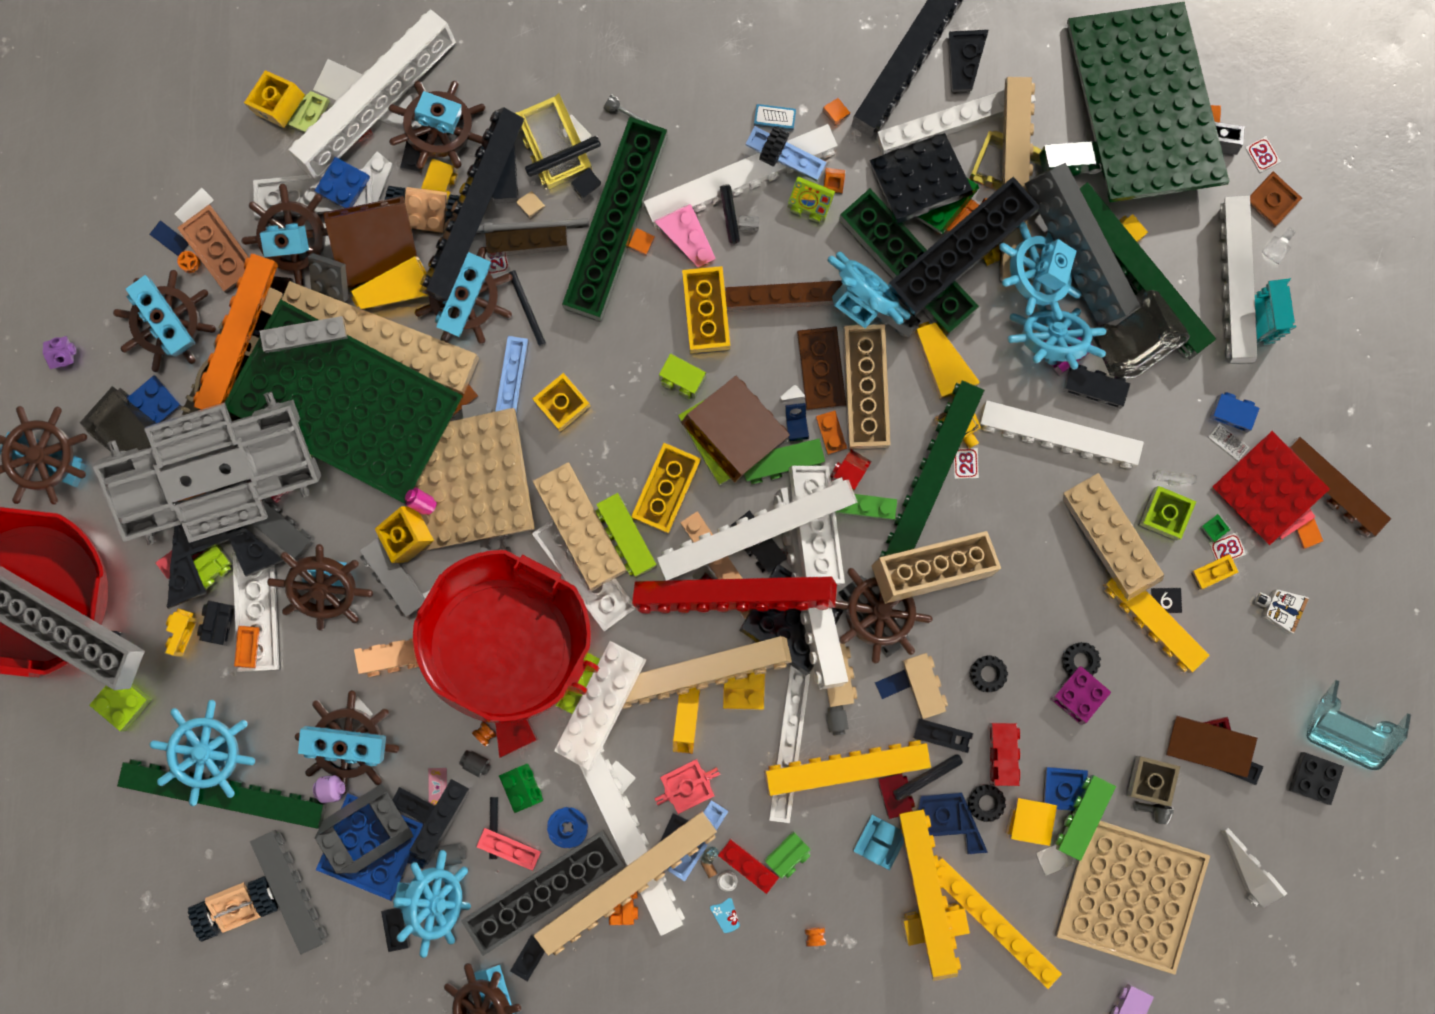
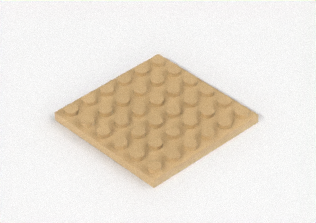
M514 408L449 422L415 488L432 496L436 501V507L430 515L421 514L434 539L421 552L535 529Z
M1100 821L1082 860H1078L1056 937L1175 975L1210 855Z

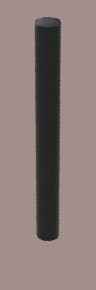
M516 270L510 271L509 273L513 277L511 282L539 346H543L546 344V341Z

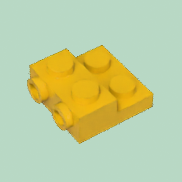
M177 608L173 615H169L166 621V631L173 633V636H170L165 644V648H167L165 653L172 656H183L198 621L197 618L193 617L194 613Z
M753 672L747 674V677L744 679L735 680V677L727 679L728 682L724 683L723 709L764 710L765 673L755 675Z

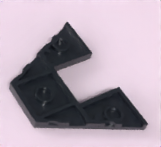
M182 524L174 526L166 607L170 609L207 593L191 556L230 540L245 577L278 564L283 560L243 526L190 543Z

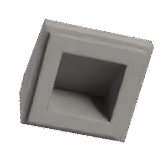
M739 216V231H758V216Z

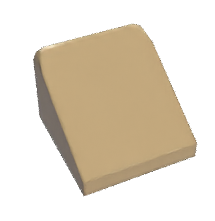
M532 191L516 202L530 219L545 207Z

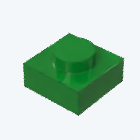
M1218 514L1201 526L1213 543L1230 531Z

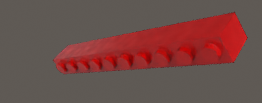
M832 576L635 581L632 604L638 612L648 614L651 611H658L660 613H669L670 611L688 613L694 610L704 613L709 610H717L719 612L738 610L746 612L748 609H756L758 611H767L768 609L786 611L793 608L802 611L808 610V608L827 610L828 608H835L837 584Z

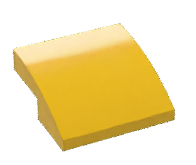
M1017 798L1010 839L1050 846L1057 805Z

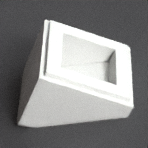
M793 385L780 396V401L783 403L801 400L805 398V395L796 385Z

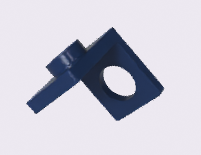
M806 404L785 405L787 430L790 434L789 441L809 439ZM793 409L801 410V412L797 414L790 413V411Z

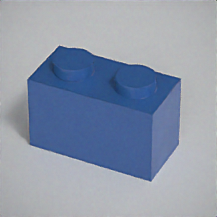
M1225 392L1217 396L1209 419L1248 433L1253 428L1260 408L1256 407L1252 401H1241L1236 399L1234 394Z

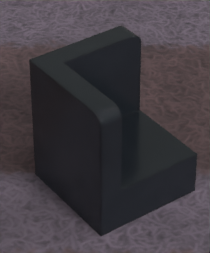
M590 168L571 182L572 188L584 202L590 199V193L601 185V181Z

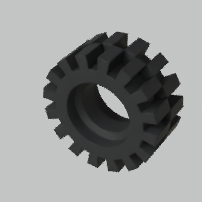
M774 126L764 144L759 160L774 167L785 147L789 133Z
M1079 642L1067 648L1064 652V657H1062L1063 668L1066 669L1067 674L1072 675L1078 668L1074 664V657L1078 653H1085L1089 658V664L1084 668L1092 676L1098 672V668L1101 666V657H1099V651L1093 645Z
M991 655L983 656L972 664L970 679H972L973 685L978 690L983 692L998 691L1007 682V666L998 657ZM986 666H992L997 672V676L992 682L983 680L981 676V671Z
M985 784L977 786L976 789L971 791L972 793L968 797V806L975 818L983 822H992L996 819L998 820L1003 815L1006 808V798L999 788ZM985 795H990L995 801L994 808L990 811H983L979 806L981 797Z

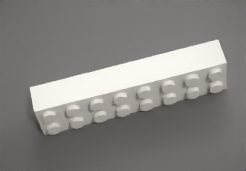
M1250 196L1225 197L1224 203L1220 204V220L1224 219V223H1221L1220 234L1221 239H1225V243H1222L1221 256L1222 259L1226 260L1222 267V277L1227 282L1224 283L1223 298L1227 299V303L1224 306V318H1228V323L1225 326V338H1229V343L1226 346V358H1230V364L1252 363L1257 358Z

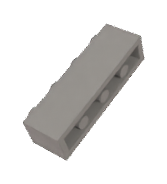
M342 316L260 331L262 347L265 353L348 339L345 321Z
M378 537L360 550L362 553L360 558L367 567L370 565L374 570L372 575L378 583L382 582L386 587L383 591L390 600L392 598L397 603L395 608L399 614L409 618L418 612L425 597L401 563H391Z

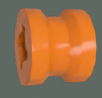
M191 251L180 253L177 259L179 267L187 273L197 272L201 265L199 257Z
M484 721L480 723V727L472 732L475 738L484 746L489 744L491 738L497 736L496 732Z
M825 928L805 929L808 939L806 946L826 945L823 935Z

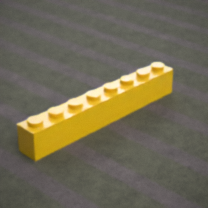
M915 740L908 742L909 746L901 747V743L888 745L889 749L881 750V747L869 748V753L861 754V750L851 751L849 756L841 757V754L829 755L828 760L822 761L821 757L808 759L809 763L801 764V761H793L788 763V767L781 768L780 764L768 766L769 770H764L767 794L772 796L931 768L927 743Z
M924 810L899 814L932 980L937 981L958 977V970H961L959 957L955 958L954 950L957 949L955 937L950 936L949 929H952V921L950 916L946 917L945 908H948L946 895L942 896L941 888H944L942 875L938 876L936 868L940 866L938 856L933 855L932 848L935 847L933 835L929 836L928 828L931 827L929 815L925 816Z
M939 856L940 867L936 869L938 876L942 875L944 889L1038 981L1049 989L1062 973Z

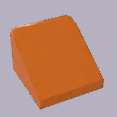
M839 98L825 105L822 110L834 125H837L850 114Z
M826 168L823 187L831 189L835 193H843L845 170Z

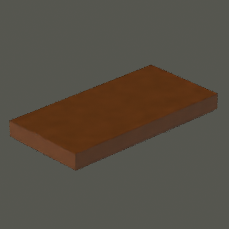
M837 326L798 330L797 338L806 411L846 406Z
M1177 715L1166 755L1248 777L1258 737Z

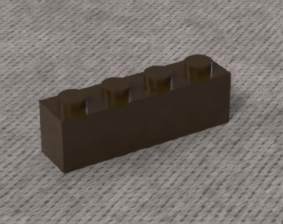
M566 226L485 233L489 258L569 250Z

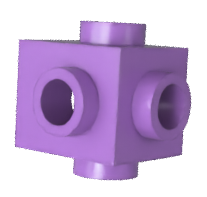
M67 336L56 337L43 342V356L50 369L66 367L74 363L76 348L73 343L69 342Z

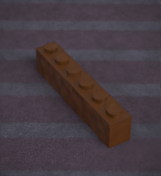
M842 280L725 287L727 311L834 305L832 296L843 283Z
M1301 437L1294 439L1288 446L1330 488L1324 495L1328 500V505L1334 510L1338 509L1343 513L1342 517L1348 523H1354L1359 528L1358 532L1366 538L1376 537L1392 519Z

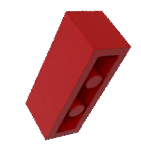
M731 838L718 853L721 859L766 894L779 879L777 874Z

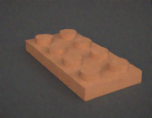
M209 204L177 227V229L221 289L226 293L237 285L240 276L243 277L245 271L244 263L249 256Z

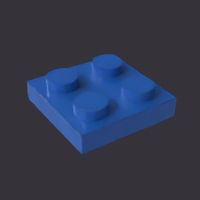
M335 157L314 191L343 208L353 207L369 181L370 176Z
M155 375L124 400V403L145 427L165 421L181 407V404Z
M1046 767L1044 803L1057 805L1058 810L1074 811L1073 803L1077 796L1081 797L1084 790L1081 787L1085 778L1088 777V770Z

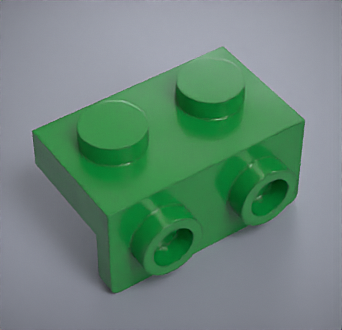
M528 763L499 775L514 813L543 801L541 790L537 786L533 771Z

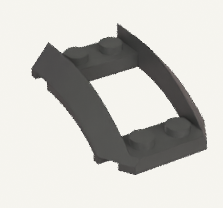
M382 784L323 820L314 839L335 873H357L414 837L410 827L404 821L387 793L388 791ZM369 804L390 839L353 861L333 826Z

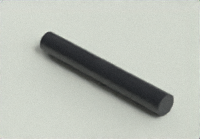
M490 797L489 830L498 833V797ZM489 853V859H497L496 855Z

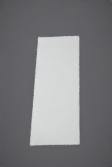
M327 59L313 90L337 100L363 74ZM404 93L393 105L406 109L415 98ZM388 109L379 118V120L404 131L403 116L392 113ZM412 120L413 129L422 126L417 121Z

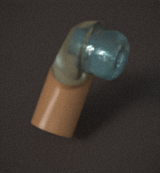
M715 847L706 848L700 861L708 878L718 874L712 864L714 857L718 855V850Z

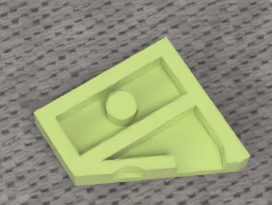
M310 91L305 95L287 125L305 133L308 127L314 125L320 119V116L326 111L330 100Z

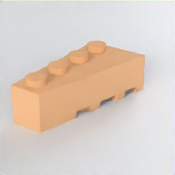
M413 638L408 641L391 642L388 645H374L364 650L361 648L354 649L358 674H367L368 677L380 675L379 671L387 670L388 673L400 671L399 667L407 666L408 669L419 667L415 656Z

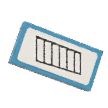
M757 104L754 125L775 126L781 129L794 130L796 109Z

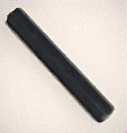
M597 136L591 137L529 164L525 167L526 173L529 177H532L601 146L599 138Z
M958 754L954 755L893 791L895 799L899 801L962 765L963 760Z

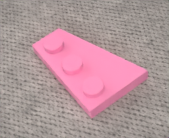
M691 204L654 220L697 267L716 259Z

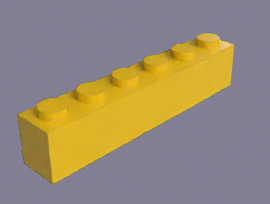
M1112 577L1103 584L1106 588L1104 592L1111 599L1115 598L1120 603L1118 606L1126 614L1130 613L1134 617L1133 621L1141 629L1144 627L1149 632L1147 635L1154 643L1159 642L1163 646L1162 651L1169 658L1173 657L1177 661L1176 665L1184 673L1186 671L1193 673L1210 656L1147 591L1127 601Z

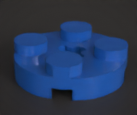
M572 807L556 810L548 820L547 831L549 838L555 845L561 848L578 846L584 841L588 833V822L585 815L580 810ZM564 822L566 824L569 822L573 824L571 826L572 832H563L564 827L562 825Z

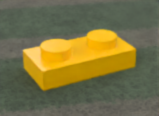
M1230 554L1192 571L1200 590L1239 573Z

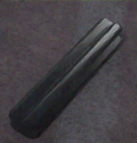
M729 184L721 185L720 192L728 239L730 243L740 242L732 189Z

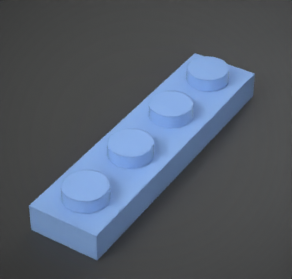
M754 126L746 146L761 153L770 133ZM786 142L777 162L815 181H818L827 163Z
M508 336L495 412L514 408L517 412L528 339L513 336Z
M712 800L704 811V814L716 830L728 813V810ZM705 842L697 846L699 850L690 857L686 854L681 858V864L674 869L670 866L667 871L686 881L708 844H705Z

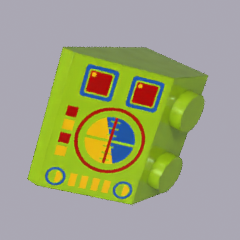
M797 177L787 207L790 208L792 213L797 215L802 213L808 215L812 221L825 222L834 199L835 191Z

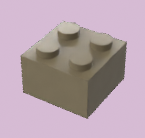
M1136 756L1127 796L1171 807L1181 766Z

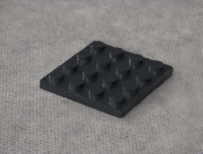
M945 133L935 135L932 138L870 160L871 167L897 224L973 195L970 183Z
M778 563L769 578L791 577L792 572ZM796 608L786 611H779L777 609H768L767 611L750 610L739 630L755 642L780 636L787 638L792 660L788 664L806 676L810 674L814 667L809 658V644L805 641L806 630L805 625L801 622V610ZM832 608L835 625L844 609Z

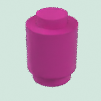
M418 488L409 490L406 493L405 500L408 507L423 515H430L434 511L436 501L429 494Z

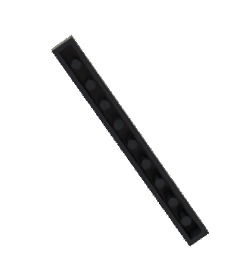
M505 107L495 110L490 117L491 124L482 136L484 140L482 146L478 147L475 152L476 160L467 171L468 178L459 190L461 194L459 200L452 206L451 211L453 214L444 225L445 232L436 244V254L429 260L428 266L430 268L421 279L420 285L422 286L420 292L440 302L449 299L525 118Z

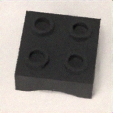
M1301 752L1297 770L1288 791L1327 805H1332L1344 766L1306 752Z

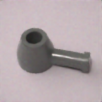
M1136 801L1134 811L1153 813L1156 823L1168 824L1173 816L1174 808L1161 804L1151 805Z

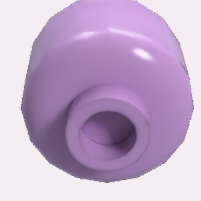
M336 775L319 777L313 785L314 797L321 803L337 802L345 793V784Z

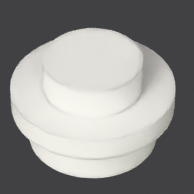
M731 871L720 873L717 879L719 888L726 892L734 890L738 883L737 876Z

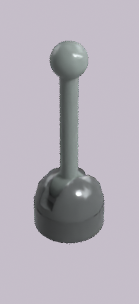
M612 94L603 107L610 112L619 110L632 118L649 123L648 120H643L622 108L618 98Z

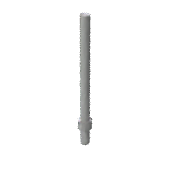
M588 218L504 224L488 222L484 223V225H479L477 233L566 226V228L589 226Z

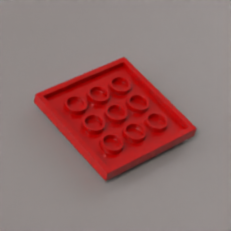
M1273 431L1212 486L1269 545L1330 490Z

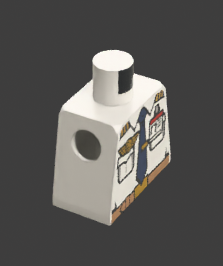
M1273 590L1270 596L1260 592L1255 604L1264 607L1262 613L1264 619L1285 633L1294 634L1309 598L1281 590Z

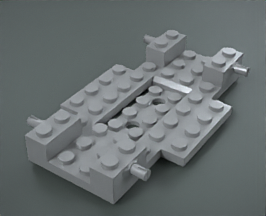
M272 392L264 394L268 404L267 407L254 411L252 416L233 422L225 403H221L145 427L144 430L151 447L139 451L137 448L119 451L116 440L108 442L111 455L99 459L93 468L123 542L145 536L147 545L156 542L152 533L182 524L190 543L267 519L268 515L262 499L299 488L302 497L309 496L310 493L307 485L317 483L321 473L315 457L310 456L299 427L300 417L294 400L276 403ZM230 445H238L237 448L229 449L228 451L209 455L208 457L190 461L176 467H170L163 471L161 470L163 466ZM223 463L230 465L231 472L223 474L219 469L220 465ZM182 476H189L192 484L189 486L182 485L180 482ZM247 479H251V480H248V481H245V482H242V483H239V484H235V485H232V486H229V487H226V488H222V489H219V490H216V491H213V492H209V493H206V494H203V495H200V496H196V497H193V498H190V499H187V500H183V501L174 503V502H176V501H179V500H182V499H185V498H189V497H192V496H195V495H198V494H202V493H205V492H208V491H211V490H215V489H218V488H221V487H224V486H228V485H231V484H234V483H237V482H240V481H244V480H247Z

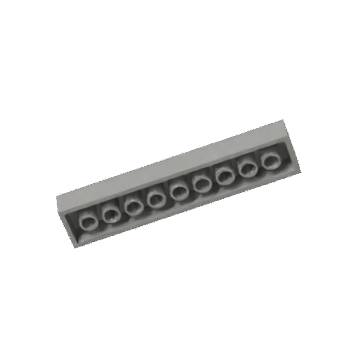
M0 566V622L111 689L122 690L131 688L145 652L143 649Z

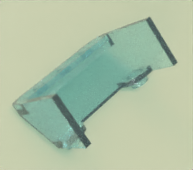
M1335 680L1318 704L1307 730V739L1367 769H1381L1407 739L1411 715L1407 713L1398 725L1389 721H1381L1375 727L1370 726L1339 711L1341 700L1336 696L1340 681Z

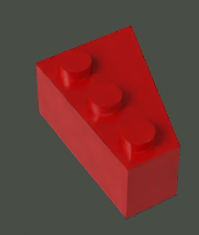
M851 449L842 464L839 462L836 464L830 477L833 478L832 481L841 477L843 481L849 480L854 492L872 461Z
M529 719L513 723H495L499 758L538 740Z
M990 723V785L1020 786L1018 761L1020 760V748H1018L1020 727H1017V723Z

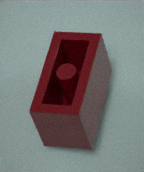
M899 773L877 779L888 819L899 817V814L913 812L912 808L915 807L912 795L899 801L893 795L894 790L908 783L907 776Z

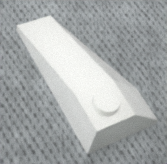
M1223 827L1221 829L1243 886L1249 894L1247 897L1255 907L1258 905L1265 908L1284 897L1287 892L1269 872L1261 870L1260 862L1256 857L1251 854L1248 855L1245 845L1229 828Z

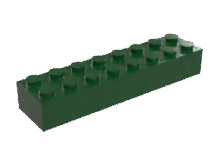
M871 188L840 214L839 220L893 279L927 251L902 222L897 224L892 211ZM955 282L922 311L933 323L936 322L947 337L968 319L979 306Z

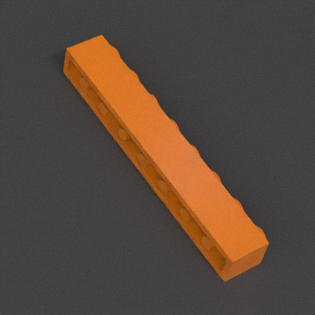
M251 253L250 258H246L243 277L240 276L237 281V293L235 296H232L229 303L231 309L229 314L225 315L223 319L221 334H218L216 337L215 351L208 358V370L201 377L200 383L202 386L200 391H197L194 396L193 403H195V408L202 410L225 403L234 385L277 270L278 264L275 261Z

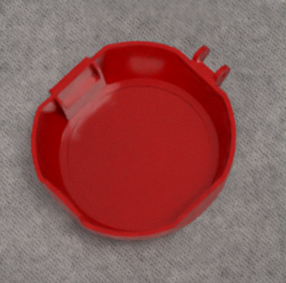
M0 507V566L102 625L108 600V579L102 558L85 532L75 523L58 513ZM0 622V674L39 678L41 674H51L69 664L67 661Z
M507 550L480 552L455 562L445 569L442 574H439L418 610L413 625L415 656L427 684L442 701L471 718L490 723H513L538 716L558 704L568 691L585 695L588 690L578 683L585 670L597 673L600 668L593 662L585 660L591 643L590 620L584 601L576 587L561 579L562 574L523 554L521 557H518Z

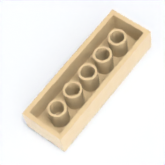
M885 324L868 325L866 329L861 325L844 326L848 449L889 448L891 444Z
M569 462L533 481L591 591L627 572Z
M1099 473L1063 493L1064 503L1127 601L1163 581L1164 573Z
M987 531L880 557L871 565L885 604L992 577L1001 569Z

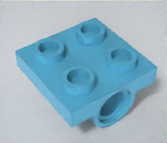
M871 814L853 851L890 870L904 844L902 830Z

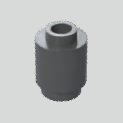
M843 705L828 707V713H826L828 731L833 732V736L845 734V730L849 729L846 710L843 709Z
M466 750L459 761V765L463 766L462 769L479 778L482 775L486 776L491 767L489 759L474 751Z
M460 843L440 846L435 852L437 863L439 851H446L445 866L462 864L463 859H466L464 846L461 847Z

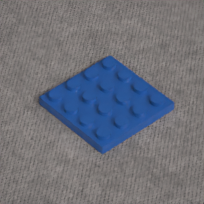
M347 793L341 809L359 797ZM369 804L333 827L353 861L390 839ZM401 815L408 827H410L414 837L357 873H335L323 853L316 871L393 901L398 882L401 881L408 864L409 850L423 828L424 823Z

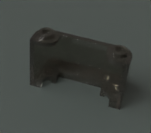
M1149 290L1145 292L1140 299L1142 307L1117 325L1104 324L1099 326L1106 329V334L1093 336L1097 347L1106 352L1102 359L1109 375L1123 378L1137 377L1189 340L1190 335L1186 327L1158 291Z
M113 386L81 420V426L91 437L109 451L107 443L116 440L119 451H128L135 448L139 451L151 447L144 429L157 423L134 406L127 399L129 395L123 389L119 388L117 390Z

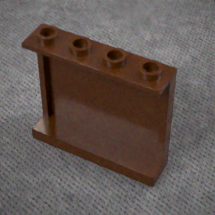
M404 196L324 213L334 260L346 265L347 287H354L362 282L367 283L414 256L417 257Z
M737 375L690 411L681 421V424L734 483L777 446L783 444L790 436L786 428L774 418L772 412L765 408L759 398L747 388L745 382L740 380Z

